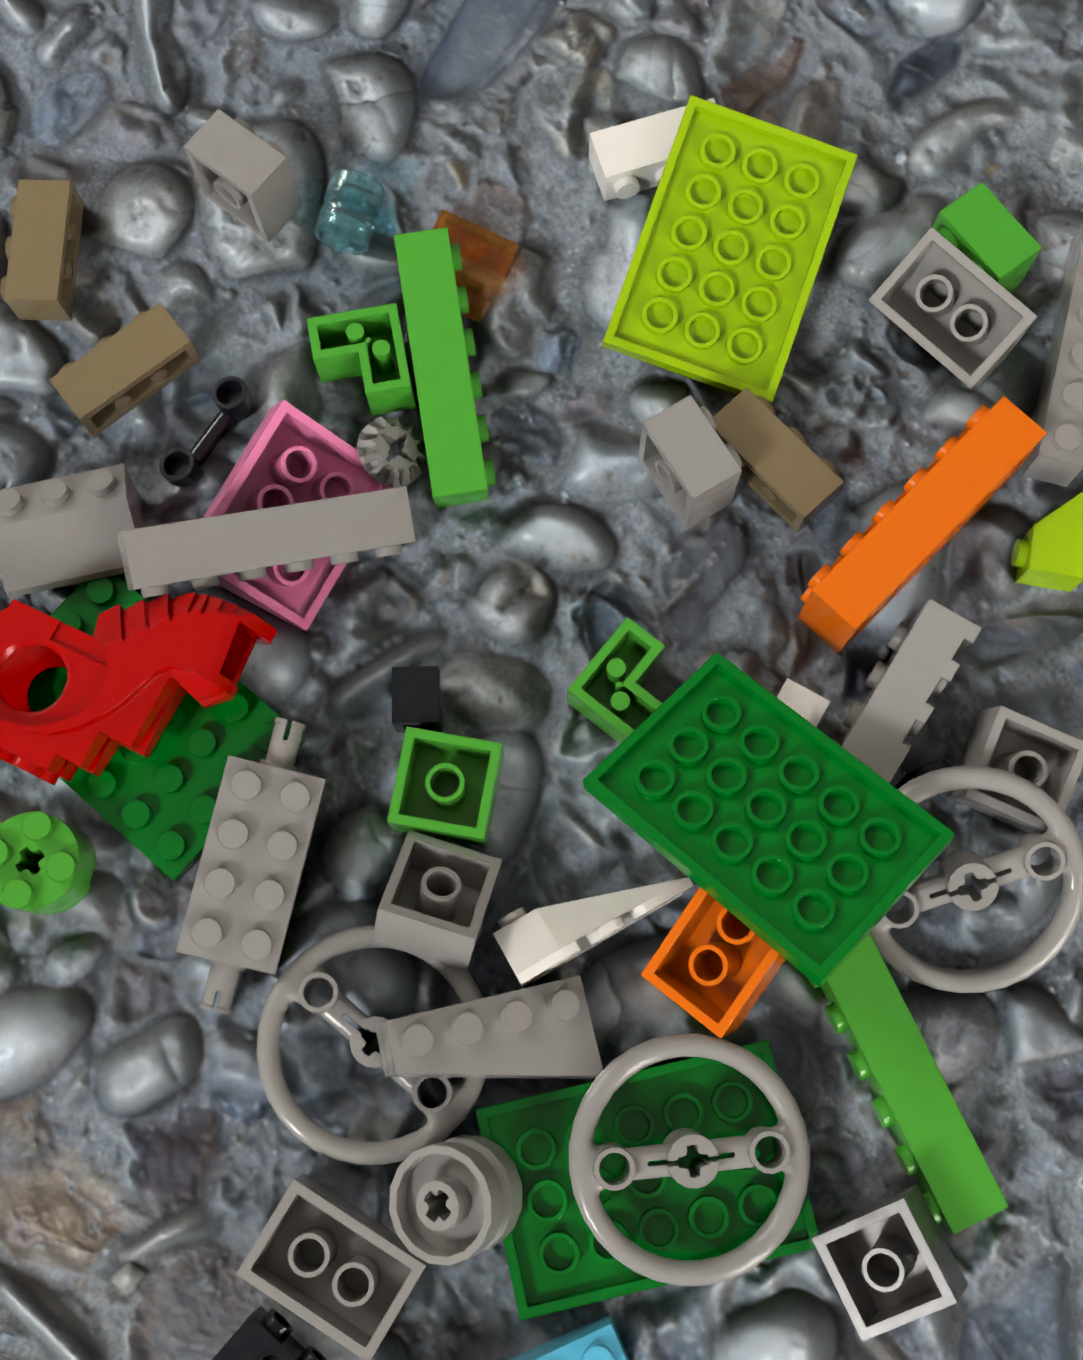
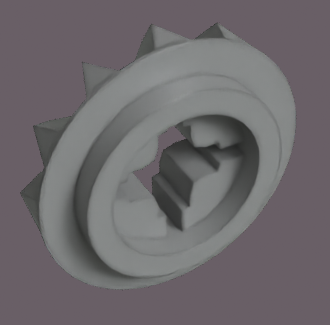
M380 416L362 429L357 443L359 459L367 473L379 483L396 488L407 486L414 482L422 474V466L427 460L421 450L424 441L417 440L412 434L413 426H403L400 424L398 417L383 419ZM397 442L400 448L397 453L398 456L387 461L386 458L390 450L389 445Z

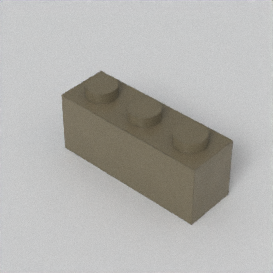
M18 179L16 197L11 199L10 203L13 228L12 236L7 237L5 244L8 269L7 276H3L1 279V295L4 302L10 306L19 320H72L84 203L71 180Z
M159 302L151 309L139 312L131 323L114 335L102 338L94 349L77 361L65 364L58 374L49 381L92 437H95L199 363L201 359L191 340Z
M745 388L713 416L717 426L716 433L724 445L730 443L740 456L742 462L740 477L797 533L837 497L844 483L840 478L837 468L826 458L820 459L807 447L808 444L804 436L796 428L787 427L777 418L772 405L762 396L756 397L750 390Z

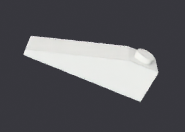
M687 877L536 908L529 913H526L524 908L521 907L498 920L497 922L501 929L494 932L493 935L520 984L525 988L687 893L694 885L690 878Z

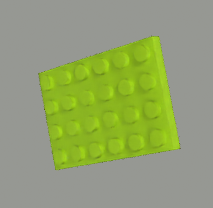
M690 95L601 347L736 395L747 388L756 397L762 396L772 404L858 155Z

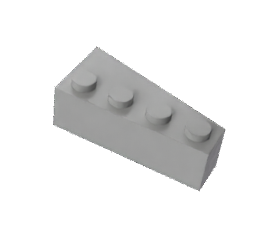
M929 599L908 625L902 621L898 624L886 645L893 649L892 654L886 664L878 660L864 683L871 690L863 703L858 700L853 702L841 723L848 730L840 743L835 742L890 783L911 748V744L908 743L910 737H915L919 733L934 709V704L931 702L933 696L938 697L959 668L960 664L955 662L954 659L970 643H974L982 628Z
M580 975L391 1019L375 1026L385 1077L593 1079L603 1071Z

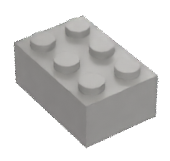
M303 1174L292 1181L236 1272V1275L361 1359L371 1360L428 1263L410 1253L397 1234L309 1176Z

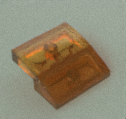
M442 209L433 229L447 227L450 244L459 243L463 270L454 271L456 286H466L469 313H463L462 315L480 323L508 278L522 248L513 241Z

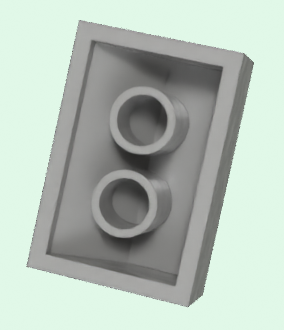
M933 227L927 231L868 300L974 392L1005 360L1038 317Z
M124 463L0 490V574L9 598L125 573L117 533L123 530L142 528L143 516L141 497Z

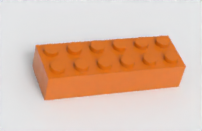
M1005 396L991 409L983 404L965 424L967 428L958 438L954 435L950 437L934 455L936 459L926 470L921 467L903 487V493L896 501L888 500L871 519L873 523L863 534L858 531L842 547L839 552L841 555L830 567L828 564H825L808 582L809 588L800 597L805 604L798 618L837 654L870 623L1015 474L1047 434L1043 428Z

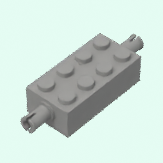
M275 717V725L265 760L260 759L258 763L228 755L176 952L205 958L207 963L211 964L202 1001L199 1003V1008L211 1012L214 1008L217 993L220 991L221 995L216 1013L231 1014V1005L240 971H246V968L275 975L279 967L326 785V779L299 773V768L294 767L303 730H305L306 725L292 721L288 739L284 740L289 723L288 719Z

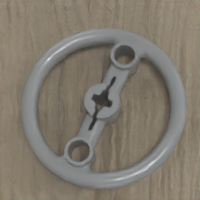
M978 765L952 766L921 775L908 781L898 790L916 804L937 794L957 789L996 791L1013 797L1028 806L1043 820L1047 826V831L1044 833H1028L1018 841L1016 848L983 859L975 852L968 850H958L948 854L940 863L938 874L917 880L903 895L908 897L903 909L896 912L889 911L871 930L870 935L882 958L896 971L911 980L942 991L982 993L1005 988L1028 978L1046 966L1070 939L1083 912V844L1074 824L1062 807L1040 787L1021 776L998 768ZM1042 847H1050L1049 858L1044 863L1031 865V856L1036 850ZM973 873L974 875L970 877L971 885L963 887L962 885L965 884L964 875ZM1061 873L1063 874V886L1059 904L1052 920L1043 933L1028 948L996 965L978 969L941 967L924 961L908 952L890 933L892 927L900 929L912 925L920 912L953 902L963 910H982L990 906L995 900L999 886L1030 876L1037 880L1049 881L1057 878Z
M373 925L345 929L327 936L304 950L292 961L276 981L262 1011L257 1036V1060L260 1079L267 1099L278 1118L295 1137L313 1150L335 1160L357 1165H384L404 1161L412 1152L443 1141L464 1121L476 1103L486 1078L463 1077L461 1083L456 1085L447 1078H436L445 1087V1098L438 1107L427 1108L420 1103L417 1096L418 1086L427 1077H391L412 1096L413 1103L426 1115L428 1121L426 1125L415 1132L400 1138L381 1142L358 1141L332 1133L313 1121L297 1104L284 1078L279 1053L280 1032L284 1016L289 1004L292 1002L299 1003L312 1014L322 1016L350 1041L352 1055L359 1064L371 1069L381 1068L384 1071L381 1054L376 1051L370 1056L364 1054L363 1050L366 1047V1042L362 1038V1034L348 1023L343 1016L347 1015L365 1032L369 1031L373 1035L376 1034L375 1026L387 1021V1019L376 1016L368 1017L339 991L336 981L323 968L324 964L331 959L354 950L365 948L399 950L372 941L375 927ZM409 953L424 960L438 970L450 983L461 1003L483 998L468 970L465 971ZM322 980L330 983L333 987V997L323 1007H312L306 1002V989L312 982Z
M671 1034L652 1038L631 1047L611 1061L595 1078L582 1098L573 1121L569 1142V1173L573 1194L583 1219L597 1241L616 1260L632 1271L657 1282L677 1286H706L728 1281L750 1271L768 1258L787 1237L799 1216L806 1197L810 1175V1145L805 1122L795 1098L783 1080L766 1062L747 1049L722 1038L703 1034ZM677 1057L706 1058L736 1069L749 1078L763 1092L778 1118L777 1125L773 1127L756 1126L741 1136L708 1139L694 1129L680 1128L672 1131L665 1138L663 1144L624 1148L616 1142H606L600 1145L594 1142L595 1130L601 1114L619 1087L641 1069L659 1061ZM773 1136L777 1145L774 1157L766 1162H758L755 1156L757 1143L764 1137ZM687 1146H691L699 1154H702L700 1158L692 1160L691 1169L686 1168L680 1161H677L679 1157L687 1155ZM620 1153L625 1158V1168L622 1174L613 1179L601 1176L599 1167L602 1159L607 1154ZM661 1160V1161H659V1162H650V1163H648L649 1161ZM755 1167L764 1173L774 1174L780 1171L784 1173L783 1186L777 1203L766 1222L756 1233L737 1248L719 1256L702 1260H677L662 1257L643 1249L630 1240L613 1223L599 1197L600 1191L604 1189L618 1191L626 1188L633 1180L671 1176L682 1186L697 1189L708 1185L715 1178L718 1171Z

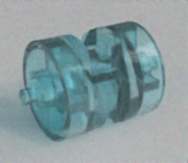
M352 169L334 171L330 176L325 192V204L321 206L314 228L316 238L337 253L351 255L366 253L369 250L376 227L374 221L379 217L385 197L383 186L373 177Z

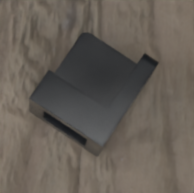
M437 666L392 667V725L397 733H405L406 727L443 732V711L440 705V670Z

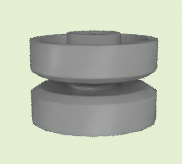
M463 1134L412 1152L397 1168L390 1186L389 1213L395 1232L410 1253L428 1264L450 1266L500 1244L515 1228L522 1210V1182L514 1161L500 1145L484 1136Z

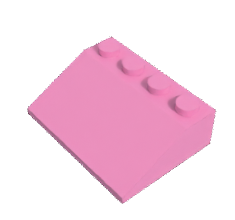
M282 400L269 409L203 518L378 491L392 487L379 483L367 473L361 464L357 449L287 401ZM330 557L312 559L314 569L285 573L284 564L266 567L267 577L239 581L238 574L235 572L219 575V586L299 629L307 631L347 563L331 565Z

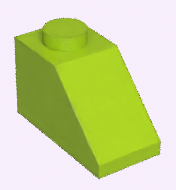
M1083 492L1034 524L1022 539L1015 541L1011 555V565L1017 567L1015 583L1071 592L1083 581Z

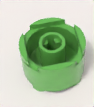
M41 811L21 813L1 823L0 903L12 909L33 914L53 915L65 912L77 905L87 895L92 885L90 881L93 870L96 869V852L88 836L74 825ZM39 864L41 870L37 873L35 868Z

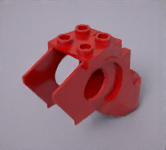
M196 592L187 593L173 599L167 593L149 603L143 599L126 610L120 604L98 615L93 636L13 599L9 607L0 611V759L55 785L59 777L70 782L78 768L100 777L119 746H123L148 758L186 693L194 697L206 710L233 700L239 690L237 683L255 643L271 644L278 630L254 613L236 604L206 594H197ZM48 668H66L67 682L63 694L53 705L42 711L32 712L28 704L27 692L33 679L40 672Z

